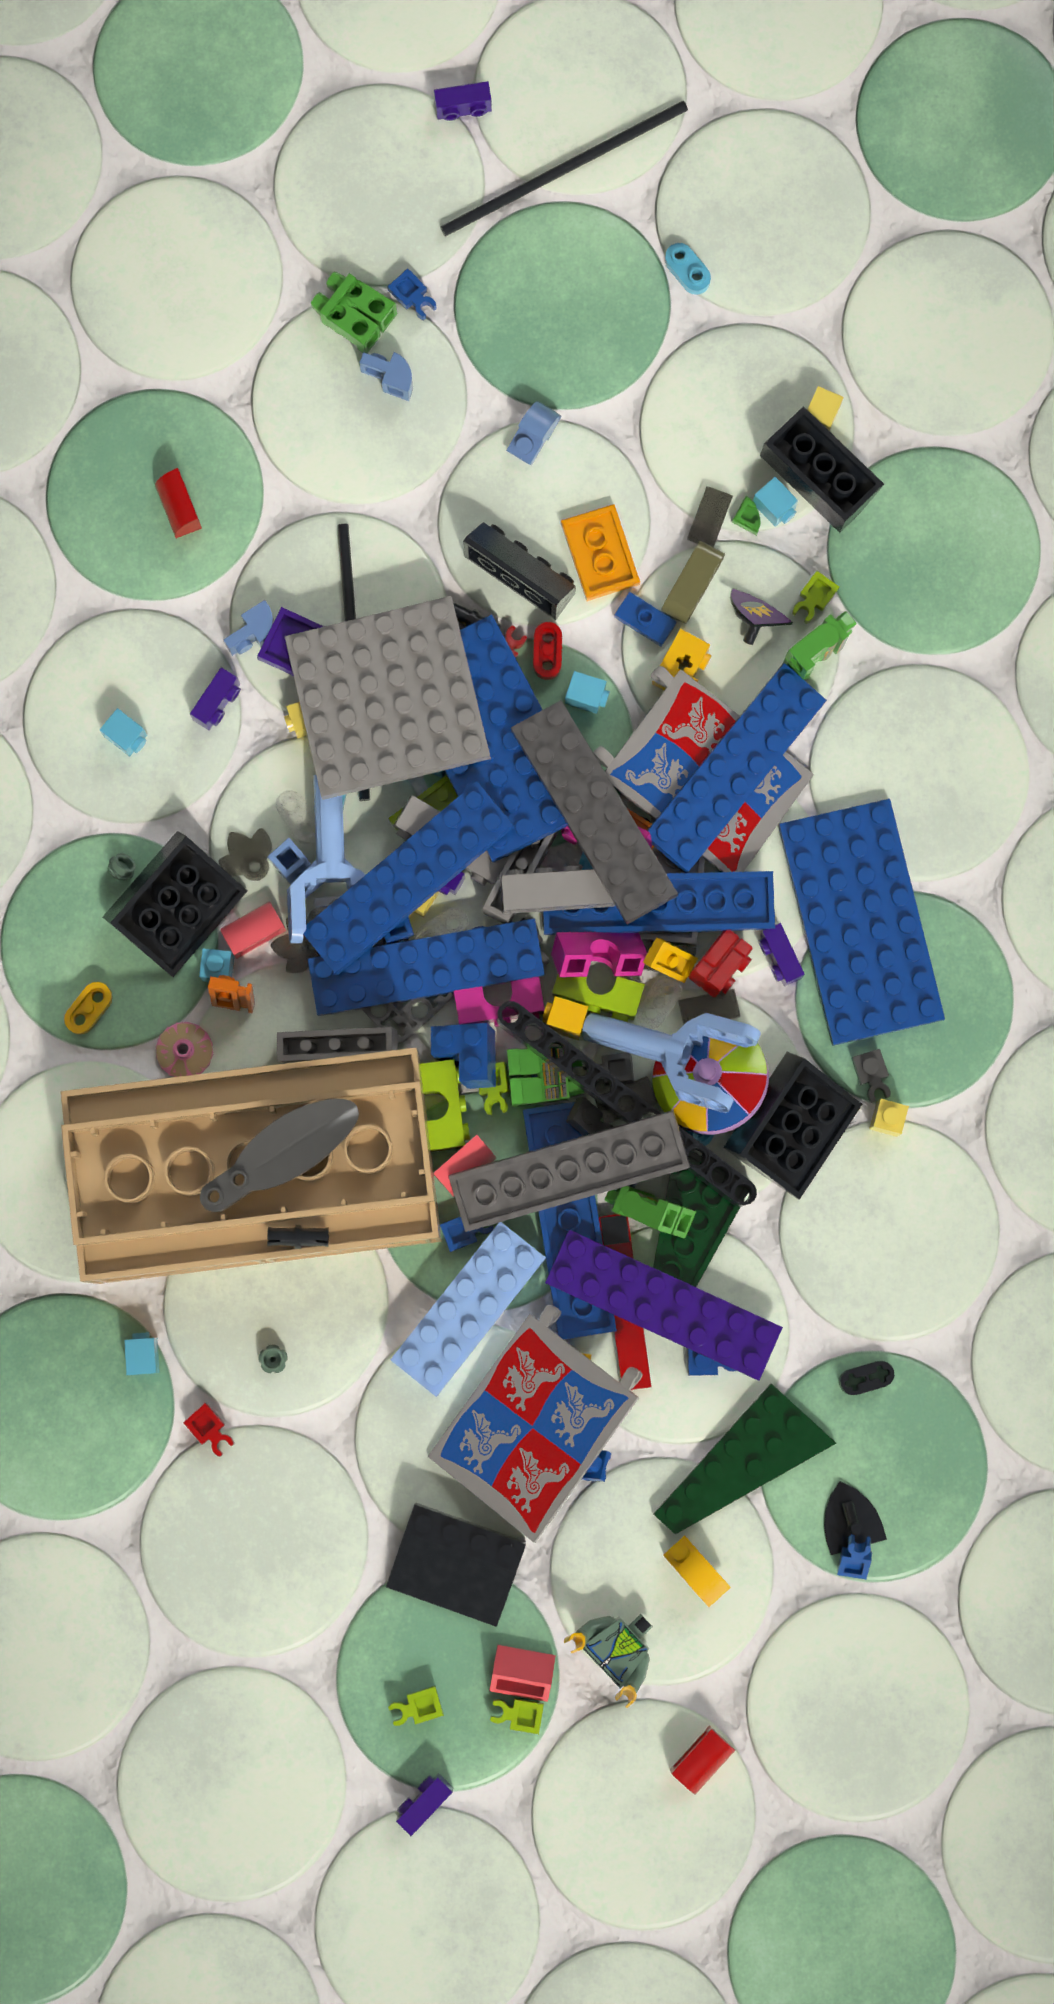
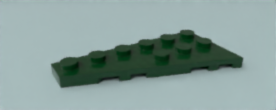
M693 1151L689 1152L688 1159L690 1163L700 1165L702 1156ZM718 1167L713 1169L712 1179L717 1183H723L726 1177L723 1169ZM687 1169L670 1173L665 1201L696 1211L686 1238L659 1231L653 1268L697 1287L740 1207L732 1205ZM738 1185L735 1189V1195L738 1200L744 1201L749 1193L748 1189L743 1185Z
M770 1383L653 1515L676 1535L837 1443Z

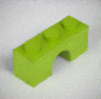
M557 974L552 997L556 996L588 1006L587 1012L600 1015V1012L603 1011L612 1014L611 1018L627 1023L628 1019L634 1021L645 984L617 976L613 989L606 994L599 995L593 993L588 988L587 977H559V974Z
M455 1059L421 1063L424 1095L439 1094L448 1102V1110L442 1118L427 1121L430 1150L435 1152L462 1148L465 1145V1141L470 1140L468 1123H462L461 1112H467L465 1094L459 1095L458 1084L461 1083L459 1082V1066H455Z

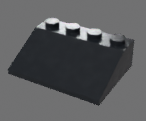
M177 831L102 918L170 976L174 977L248 890L191 839Z
M786 1052L769 1078L767 1093L761 1106L748 1121L734 1130L723 1148L800 1200L863 1104L805 1058Z
M415 1503L386 1588L497 1627L526 1542Z

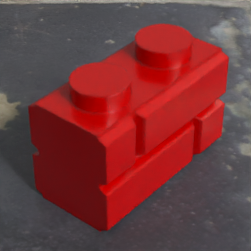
M725 930L712 944L688 977L712 997L716 998L721 991L726 994L736 981L732 978L735 972L739 970L742 973L752 961L748 955L753 948L742 938L740 939L733 931Z

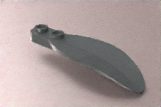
M326 1099L302 1106L278 1118L248 1143L234 1166L202 1188L200 1192L201 1204L211 1212H221L252 1191L279 1186L305 1173L328 1156L350 1134L359 1117L357 1105L347 1099ZM242 1174L245 1180L242 1185L238 1186L235 1178L237 1175ZM213 1191L219 1193V1200L217 1202H212L210 1199Z

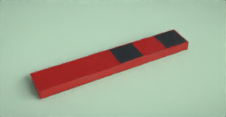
M619 1214L599 1217L603 1245L634 1259L628 1217ZM614 1315L617 1330L614 1334L621 1379L629 1367L638 1369L643 1375L631 1390L652 1387L644 1328Z

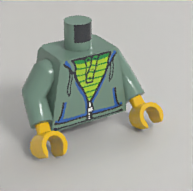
M642 1614L629 1626L620 1617L615 1619L614 1617L606 1616L591 1619L578 1629L576 1633L564 1638V1643L572 1639L576 1644L575 1649L571 1653L583 1649L621 1689L615 1695L616 1701L622 1694L628 1697L626 1708L636 1701V1693L646 1678L650 1661L649 1654L647 1653L649 1648L641 1638L653 1627Z

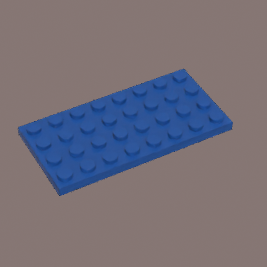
M490 615L461 629L460 633L491 759L444 771L458 797L478 781L514 824L515 827L486 850L492 863L568 825L511 731V727L543 709L493 615Z
M881 800L780 823L778 827L832 1046L944 1021L945 1016L891 800Z

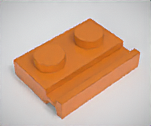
M219 975L218 978L210 976L208 990L212 1006L240 1011L241 1007L248 1008V1013H253L255 1000L252 984L248 983L247 987H243L233 977L227 975Z

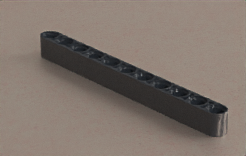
M507 1001L499 1007L496 1021L503 1030L625 1123L640 1120L646 1114L652 1116L661 1114L655 1107L520 1004L514 1001ZM513 1009L517 1013L518 1019L513 1023H508L502 1018V1011ZM527 1027H537L540 1030L541 1037L536 1041L529 1040L525 1035ZM550 1045H560L564 1050V1055L561 1058L551 1057L548 1052ZM577 1061L584 1063L587 1068L586 1075H575L572 1071V1064ZM599 1079L606 1080L610 1085L609 1093H598L595 1088V1082ZM621 1097H628L632 1100L633 1108L631 1111L624 1112L619 1108L618 1101ZM679 1127L687 1156L691 1150H697L702 1154L701 1164L693 1165L690 1163V1168H687V1170L732 1205L743 1207L751 1204L757 1196L755 1185ZM715 1167L721 1168L725 1172L726 1177L723 1183H717L712 1179L711 1175ZM738 1185H743L748 1189L749 1196L746 1201L737 1199L735 1189Z

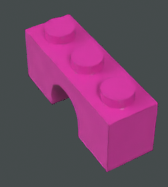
M557 932L551 952L559 977H587L592 961L608 965L612 969L614 976H641L645 965L643 961L647 955L639 933Z
M533 977L511 981L512 997L510 1001L520 1004L540 1019V1015L544 1014L545 1011L540 978ZM482 986L454 991L459 1025L494 1022V1026L499 1027L496 1021V1014L500 1006H493L485 1000ZM513 1009L502 1011V1018L508 1023H512L511 1019L518 1018L517 1013Z

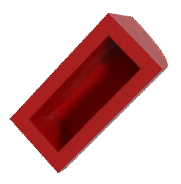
M175 468L161 476L156 481L155 488L175 538L202 529L179 469Z
M709 1725L670 1768V1772L681 1784L696 1795L736 1750Z

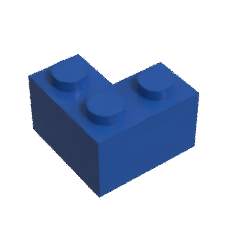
M488 1023L431 1026V1055L437 1061L455 1059V1062L459 1061V1082L467 1089L496 1087L495 1030Z

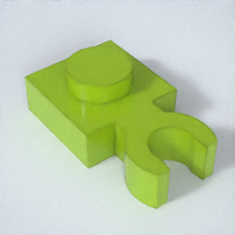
M816 571L800 592L799 596L805 599V601L798 602L794 606L792 614L795 616L799 610L804 609L808 612L804 623H810L815 613L814 608L816 607L823 611L840 586Z
M505 1062L496 1063V1087L479 1088L481 1096H488L484 1103V1109L488 1115H492V1105L494 1103H500L503 1113H506L508 1110V1104L502 1098V1093L510 1092L507 1064Z
M436 1686L407 1694L409 1702L407 1704L393 1702L388 1706L389 1711L400 1709L403 1714L400 1719L393 1721L394 1726L403 1725L412 1716L415 1725L444 1716Z
M515 1698L512 1707L508 1706L501 1699L493 1700L494 1706L502 1707L503 1714L498 1717L491 1716V1722L499 1724L509 1720L511 1721L510 1730L539 1735L544 1703Z

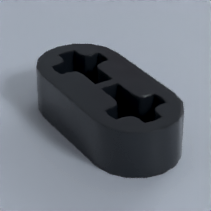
M875 1361L854 1367L840 1375L839 1386L848 1395H859L890 1385L895 1376L894 1369L885 1361ZM880 1365L881 1369H887L888 1375L884 1376V1382L877 1378L869 1380L868 1375L877 1372V1366ZM849 1374H853L854 1378L864 1376L865 1381L856 1384V1390L853 1391L852 1387H846L845 1381L849 1380Z

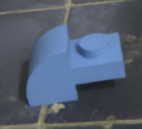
M395 352L390 362L380 354L372 353L369 355L363 353L360 360L361 372L381 379L383 392L409 401L413 391L411 369L407 361Z
M536 401L518 425L519 429L506 451L532 465L545 441L549 440L562 415Z
M265 600L241 615L245 624L244 627L223 639L232 656L236 653L243 654L252 648V643L255 641L260 648L262 647L274 622L271 609Z
M290 838L286 839L267 856L269 861L290 885L311 865L307 857ZM316 883L313 890H307V887H305V899L323 883Z

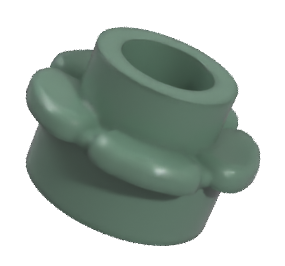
M120 853L109 860L108 868L114 878L127 880L133 877L136 865L131 857Z
M269 1345L260 1352L259 1362L262 1364L261 1368L266 1373H279L284 1370L285 1362L288 1360L285 1350L279 1349L278 1345ZM274 1356L276 1361L271 1362L270 1358Z

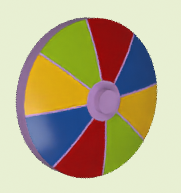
M703 1036L702 1046L694 1045L689 1061L684 1069L686 1070V1075H688V1079L719 1087L724 1093L731 1096L733 1103L730 1111L727 1113L679 1100L662 1063L655 1061L652 1082L655 1097L664 1113L674 1110L678 1126L693 1133L705 1135L720 1134L741 1126L756 1113L767 1093L769 1083L768 1064L758 1043L755 1046L745 1048Z

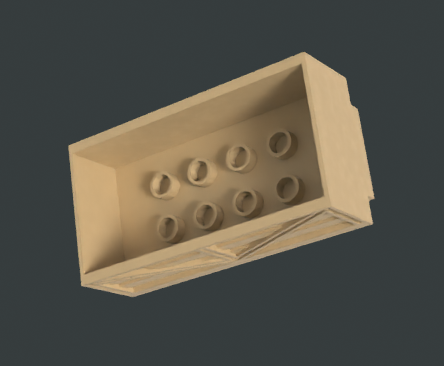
M417 1048L60 1091L64 1121L61 1129L73 1245L77 1247L80 1282L104 1284L442 1242L421 1077V1063ZM326 1099H347L357 1105L359 1117L350 1134L328 1156L305 1173L279 1186L252 1191L221 1212H211L201 1204L200 1192L202 1188L234 1166L248 1143L278 1118L302 1106ZM242 1174L237 1175L235 1178L236 1184L240 1186L244 1183V1176ZM213 1191L210 1195L212 1202L219 1200V1193L217 1191ZM295 1225H302V1228L329 1227V1247L302 1246L301 1249H295V1246H268V1227L295 1228Z

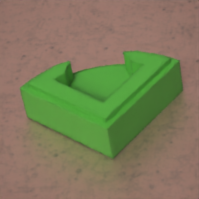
M746 496L732 523L757 536L761 524L760 514L755 503Z

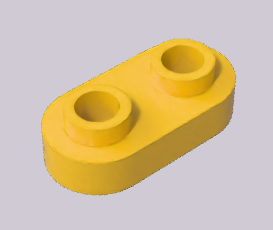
M92 982L84 988L64 1016L65 1025L71 1032L85 1034L94 1027L112 1003L113 996L109 987L101 982ZM96 993L103 994L101 1002H94L93 997ZM83 1015L85 1017L84 1024L77 1025L76 1018Z

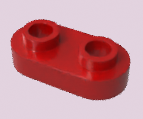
M544 622L534 632L533 668L539 678L551 680L559 675L562 667V631L557 624ZM549 634L553 637V641L547 643L543 640V637ZM550 662L553 665L552 669H543V663Z

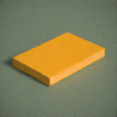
M615 504L561 520V526L586 601L640 585V579Z

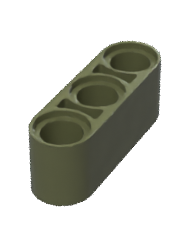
M700 540L665 600L661 611L687 624L722 563L725 553Z

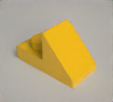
M656 937L643 963L685 983L698 958L668 941Z

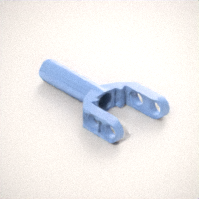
M313 775L316 860L287 889L288 935L290 944L303 942V933L306 930L305 887H307V890H313L316 883L346 882L347 889H349L365 876L361 870L354 868L345 859L342 795L322 800L316 775Z
M590 1013L587 1016L582 1029V1037L585 1041L661 1062L679 1100L723 1113L730 1111L733 1098L724 1093L719 1087L688 1079V1075H686V1070L684 1069L689 1061L694 1045L702 1046V1037L706 1036L746 1048L757 1045L761 1032L751 1025L710 1013H704L687 1021L672 1035L596 1013Z

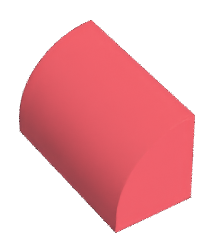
M269 901L221 928L220 931L232 953L238 959L284 933L286 929Z
M476 1135L433 1174L454 1197L449 1175L491 1163L497 1158L480 1137Z
M497 1645L489 1691L548 1702L556 1655Z

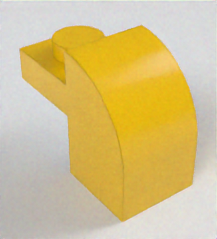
M685 1535L663 1554L708 1607L714 1604L731 1588Z

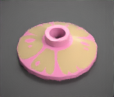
M190 1022L176 1023L167 1027L159 1036L156 1045V1058L161 1068L173 1077L202 1074L210 1065L213 1056V1043L208 1033L199 1025ZM182 1044L188 1046V1052L184 1055L178 1052V1048Z

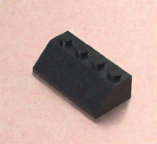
M804 406L764 443L760 453V457L839 533L862 512L884 486V483Z
M483 522L463 540L465 558L555 620H557L575 595L576 586L573 584L574 580L563 572H560V574L556 573L550 568L551 564L540 556H537V558L533 557L528 553L525 545L517 540L512 542L507 539L504 531L494 524L489 526Z

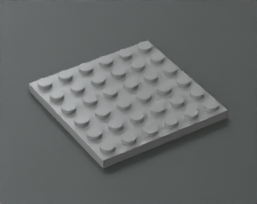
M452 596L285 636L322 800L491 759Z

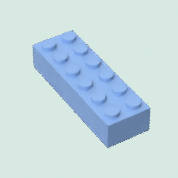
M499 1222L390 1360L437 1397L546 1257L502 1222Z

